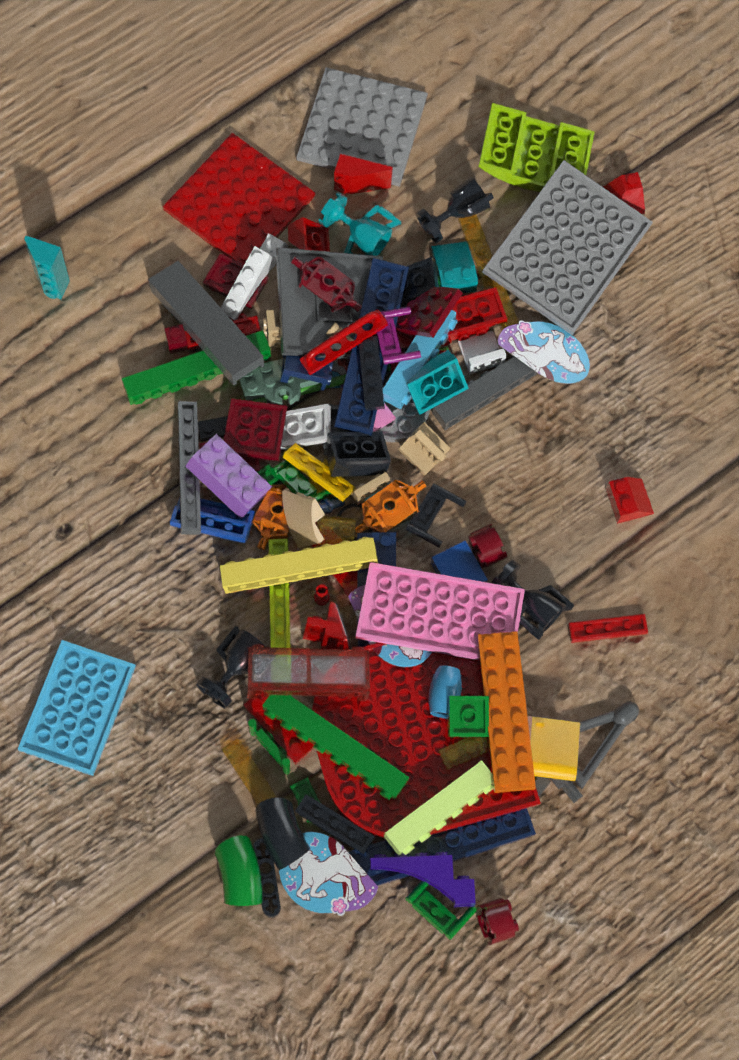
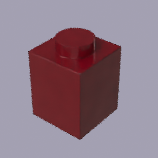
M183 324L164 328L170 354L188 350Z

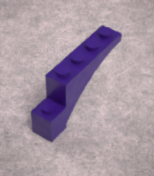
M437 852L435 856H427V853H416L415 856L409 857L404 853L399 856L395 854V857L377 854L374 855V858H370V870H387L413 876L439 890L454 903V907H474L476 904L474 879H469V876H457V879H454L452 855H447V852Z

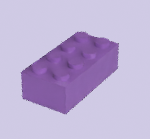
M217 434L199 449L186 465L202 483L241 519L272 487Z

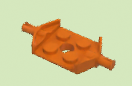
M394 480L362 503L364 519L362 520L363 523L354 528L355 532L362 533L369 528L377 533L387 532L415 511L419 512L416 495L427 487L426 484L421 480L415 486H409L399 480ZM389 501L395 503V508L392 510H387L384 507Z
M284 484L271 485L272 487L266 493L252 520L254 527L261 534V539L257 545V548L264 550L270 539L288 538L289 527L282 499V491L287 488ZM276 506L283 507L280 513H274L273 509Z

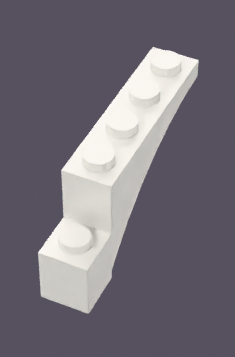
M268 233L260 249L254 246L221 306V309L228 317L233 320L238 319L256 288L277 264L276 249L278 247L288 248V244Z

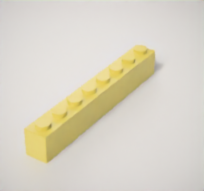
M362 537L357 541H342L335 545L324 544L313 549L307 547L301 551H285L279 555L269 554L263 556V558H247L241 562L230 561L220 565L223 589L228 594L369 568L370 562L378 563L374 538Z

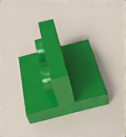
M448 696V737H489V696Z

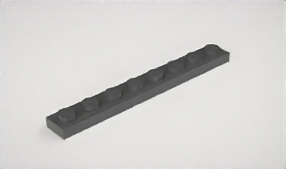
M178 401L181 534L200 535V482L186 467L191 457L198 451L197 402Z

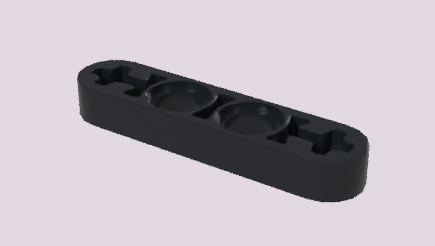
M263 838L255 841L253 845L257 861L258 857L262 858L261 851L257 850V848L260 847L261 843H264ZM265 849L266 857L270 856L267 849ZM270 856V859L263 858L259 860L258 865L259 870L262 863H269L271 865L269 873L265 874L260 871L262 910L266 917L275 918L280 914L281 906L275 866ZM265 883H272L274 885L272 893L267 894L263 891ZM276 896L277 899H272L273 906H277V909L274 910L273 914H270V911L266 910L269 907L268 899L264 901V897L271 898Z

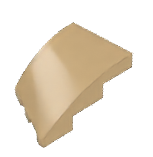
M288 488L282 491L284 513L289 530L298 548L321 543L324 538L315 522L325 514L317 500L299 492L297 494L291 493Z

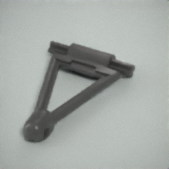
M628 701L614 711L580 722V732L609 722L614 724V727L583 772L577 767L575 782L581 789L584 788L624 728L638 717L639 707L636 703ZM550 778L558 789H563L573 803L583 797L571 781Z

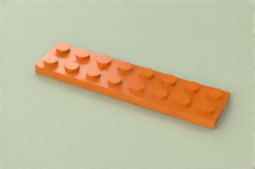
M518 631L478 634L484 696H489L488 738L494 792L535 790L536 785Z

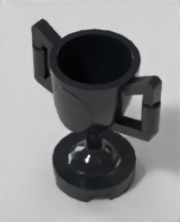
M470 177L450 193L451 198L444 213L435 216L430 215L425 209H421L416 213L419 216L417 219L425 233L432 234L431 241L436 244L443 239L440 229L441 223L449 217H470L489 209V201L494 198L492 193L485 194L479 184Z
M511 560L502 568L503 571L498 577L495 576L491 583L524 589L516 581V573L521 565ZM552 585L539 590H525L519 623L540 640L543 633L557 620L562 612L572 610L574 604Z
M235 626L216 649L226 662L227 670L218 681H211L201 677L196 687L204 695L207 694L212 698V702L225 709L232 703V699L227 694V689L225 688L226 683L231 677L242 674L262 676L280 654V651L277 647L267 648L254 635ZM229 646V648H228V653H227V655H226L224 651H225V650L227 649V647Z

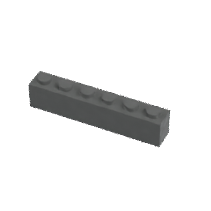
M513 355L507 362H500L494 370L484 372L479 379L469 381L467 383L469 389L434 407L432 414L442 428L447 430L537 375V372Z

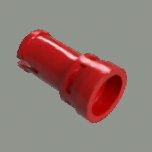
M324 584L316 587L314 595L316 604L320 606L326 605L330 600L328 588Z

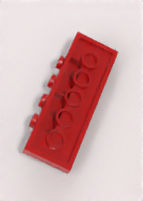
M496 287L459 298L452 309L456 312L457 324L453 330H449L447 334L448 339L441 346H447L451 344L452 340L459 339V341L466 340L470 335H485L489 327L507 322V316ZM396 332L401 352L407 350L416 335Z

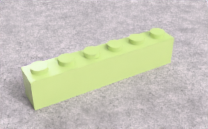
M480 761L385 832L384 837L398 856L402 853L407 855L415 848L413 845L416 842L420 841L422 843L431 836L430 832L435 828L437 831L447 824L446 820L451 816L453 819L463 812L462 808L467 804L469 807L479 800L478 796L484 792L486 795L494 789L493 774L484 762Z

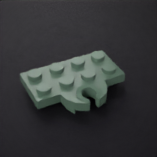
M283 359L266 362L264 367L261 368L259 366L239 379L245 400L250 401L264 397L267 403L283 405L282 398H280L283 395L288 396L290 405L299 401L301 388L319 383L292 376L289 377L288 383L280 382Z

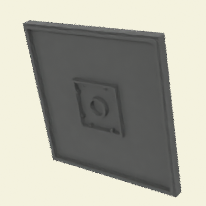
M278 247L276 249L281 355L305 356L311 349L330 338L326 332L335 322L344 329L358 320L361 309L357 312L349 305L332 312L331 309L333 307L303 285L301 288L298 287L301 271L291 263L295 256L304 264L316 257H322L355 282L353 300L360 305L363 303L373 258L383 260V256ZM324 279L326 284L333 285L331 279ZM354 333L349 334L352 339L355 338ZM335 343L331 349L338 351L341 349V345ZM352 349L337 359L350 360ZM321 353L316 355V357L325 358V355Z

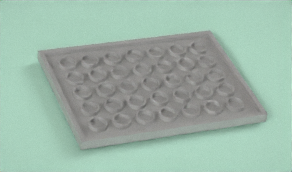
M564 160L485 266L482 273L573 335L653 222Z

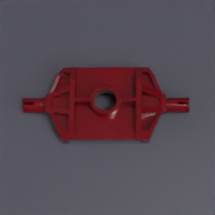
M296 256L291 261L301 271L298 287L301 288L303 285L333 307L331 309L332 312L346 305H349L357 312L361 309L362 305L353 300L355 282L322 257H316L309 262H305V264ZM324 279H331L333 285L326 284Z

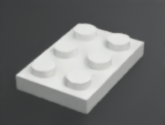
M324 404L287 411L281 450L289 449L295 443L302 447L327 442V434L331 433V406Z

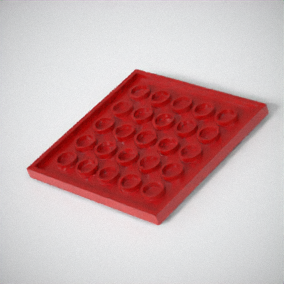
M231 133L164 204L163 210L223 255L245 265L254 246L260 249L268 233L278 238L313 200L316 193L234 133Z

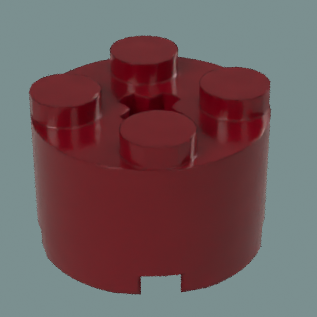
M491 523L470 533L468 536V543L472 551H477V560L481 568H488L508 558L506 551L503 552L501 549L504 545L496 529L492 528Z
M498 898L477 905L476 911L480 910L481 914L477 916L479 927L483 937L489 938L490 941L487 942L489 945L515 937V932L519 931V926L516 919L512 917L510 912L512 911V906L508 899Z

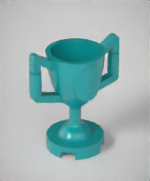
M340 192L336 193L338 198L335 200L330 198L323 207L321 213L324 215L323 220L320 218L318 220L319 223L328 228L336 221L342 220L349 225L351 234L344 253L353 254L351 250L355 242L365 255L378 256L389 242L392 228L401 225L402 222L393 216L394 214L379 205L372 208L362 218L353 220L344 213L347 197ZM378 212L393 222L384 225L370 218Z

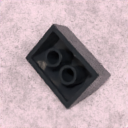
M383 431L372 432L371 436L361 432H335L327 434V463L331 477L371 476L387 473L391 458Z

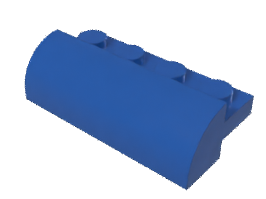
M180 497L170 520V526L181 528ZM200 498L201 533L246 544L255 511L250 510L241 519L226 504Z

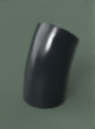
M270 798L257 805L255 812L259 830L278 870L292 864L311 849L299 828L292 802L284 798Z

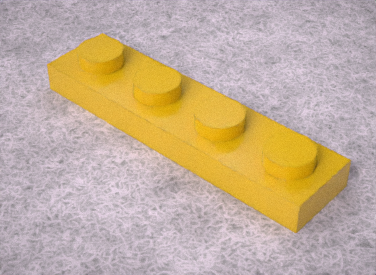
M295 443L284 452V459L342 502L353 493L355 487L341 476L331 477L329 467Z

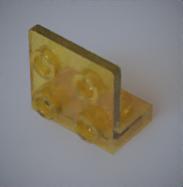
M323 516L317 521V528L324 540L319 544H315V548L324 544L335 545L342 541H354L356 519Z

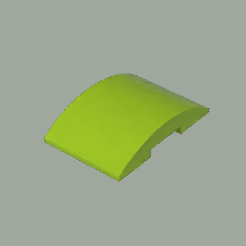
M495 103L491 104L478 165L482 170L504 182L536 192H541L564 160L587 175L595 131L563 122L555 125L527 117V112Z

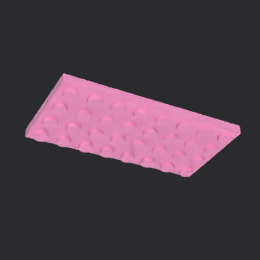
M370 562L356 638L480 660L478 634L518 631L525 589Z

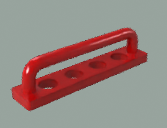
M379 310L369 312L311 349L305 356L300 358V362L308 374L312 375L387 327L388 322ZM367 323L373 325L372 329L369 331H365L362 329L363 326ZM354 333L357 335V338L354 341H349L347 336ZM335 343L341 345V349L338 351H333L331 347ZM322 353L325 355V359L323 361H317L315 359L316 355Z

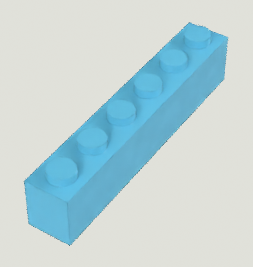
M451 310L434 338L415 336L405 353L420 350L421 358L399 362L383 388L385 402L399 409H402L404 404L407 405L409 403L411 395L406 382L426 363L438 355V348L447 341L449 330H453L457 324L455 311Z

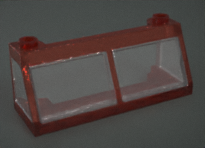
M261 644L253 645L248 648L247 699H257V695H262L263 693V697L268 695L348 697V699H352L354 695L357 701H367L370 694L369 650H364L363 647H353L352 650L266 648Z

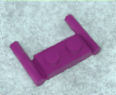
M410 307L382 311L381 314L388 322L387 327L377 332L383 363L389 364L421 358L420 350L401 354L393 317L411 314Z

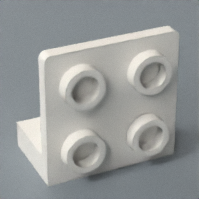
M489 331L482 336L475 335L466 340L458 341L469 374L496 367L502 361L505 362L504 348L499 349L493 331Z

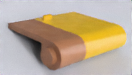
M528 716L534 776L575 781L578 766L580 722Z

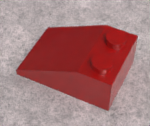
M340 154L334 171V190L342 194H357L391 188L393 167Z

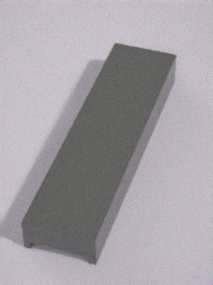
M179 261L148 279L152 293L179 324H183L186 332L233 385L237 384V380L257 367H264V357Z

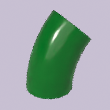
M239 835L225 840L215 850V856L222 877L224 903L234 906L262 904L260 870L250 838Z

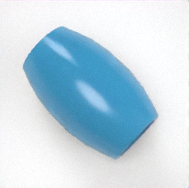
M439 666L429 688L428 703L431 715L439 718H448V696H461L462 679L459 669L452 666Z

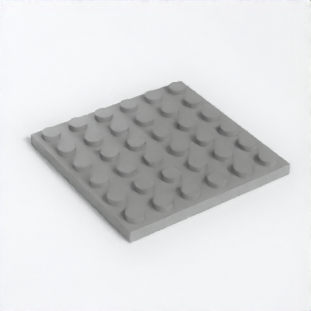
M326 67L297 154V161L335 170L340 154L393 167L392 185L400 187L428 93Z

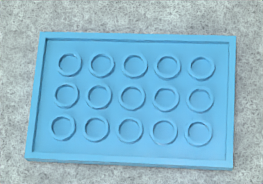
M61 640L19 744L18 751L94 776L136 665Z

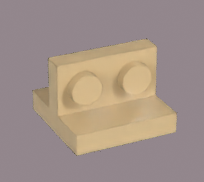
M425 422L421 423L398 448L423 476L437 463L442 462L446 457L445 454L451 449Z

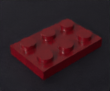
M220 253L202 282L203 286L227 297L244 264ZM265 276L245 305L246 307L252 309L267 284L269 276Z

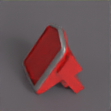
M330 601L326 620L318 616L307 618L303 639L322 642L321 650L336 653L351 651L349 637L339 607L335 602Z

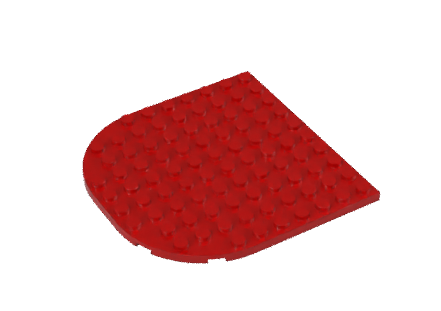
M375 643L351 652L335 664L326 674L316 692L312 711L409 776V781L395 800L392 798L388 800L380 794L381 790L375 786L370 788L363 782L364 779L362 777L351 775L347 772L346 766L335 764L330 760V755L325 752L321 754L316 750L327 790L338 809L352 823L373 835L385 838V832L480 761H483L492 773L489 738L448 737V718H439L431 715L428 703L430 683L439 666H452L460 670L462 679L461 696H484L480 660L432 652L419 665L399 667L386 662L372 649L387 644ZM493 789L486 795L483 792L478 796L479 800L470 807L468 804L462 808L463 812L454 819L451 816L446 820L447 824L438 831L435 828L430 832V835L540 805L541 802L537 789L495 793Z

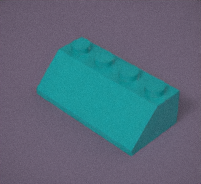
M25 236L24 239L31 263L44 294L51 299L58 298L62 300L70 280L61 247Z

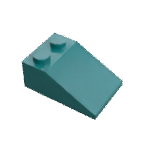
M467 241L431 246L433 258L436 259L440 287L458 288L462 293L476 292L478 278Z
M449 350L432 358L406 382L419 415L469 389L457 358Z

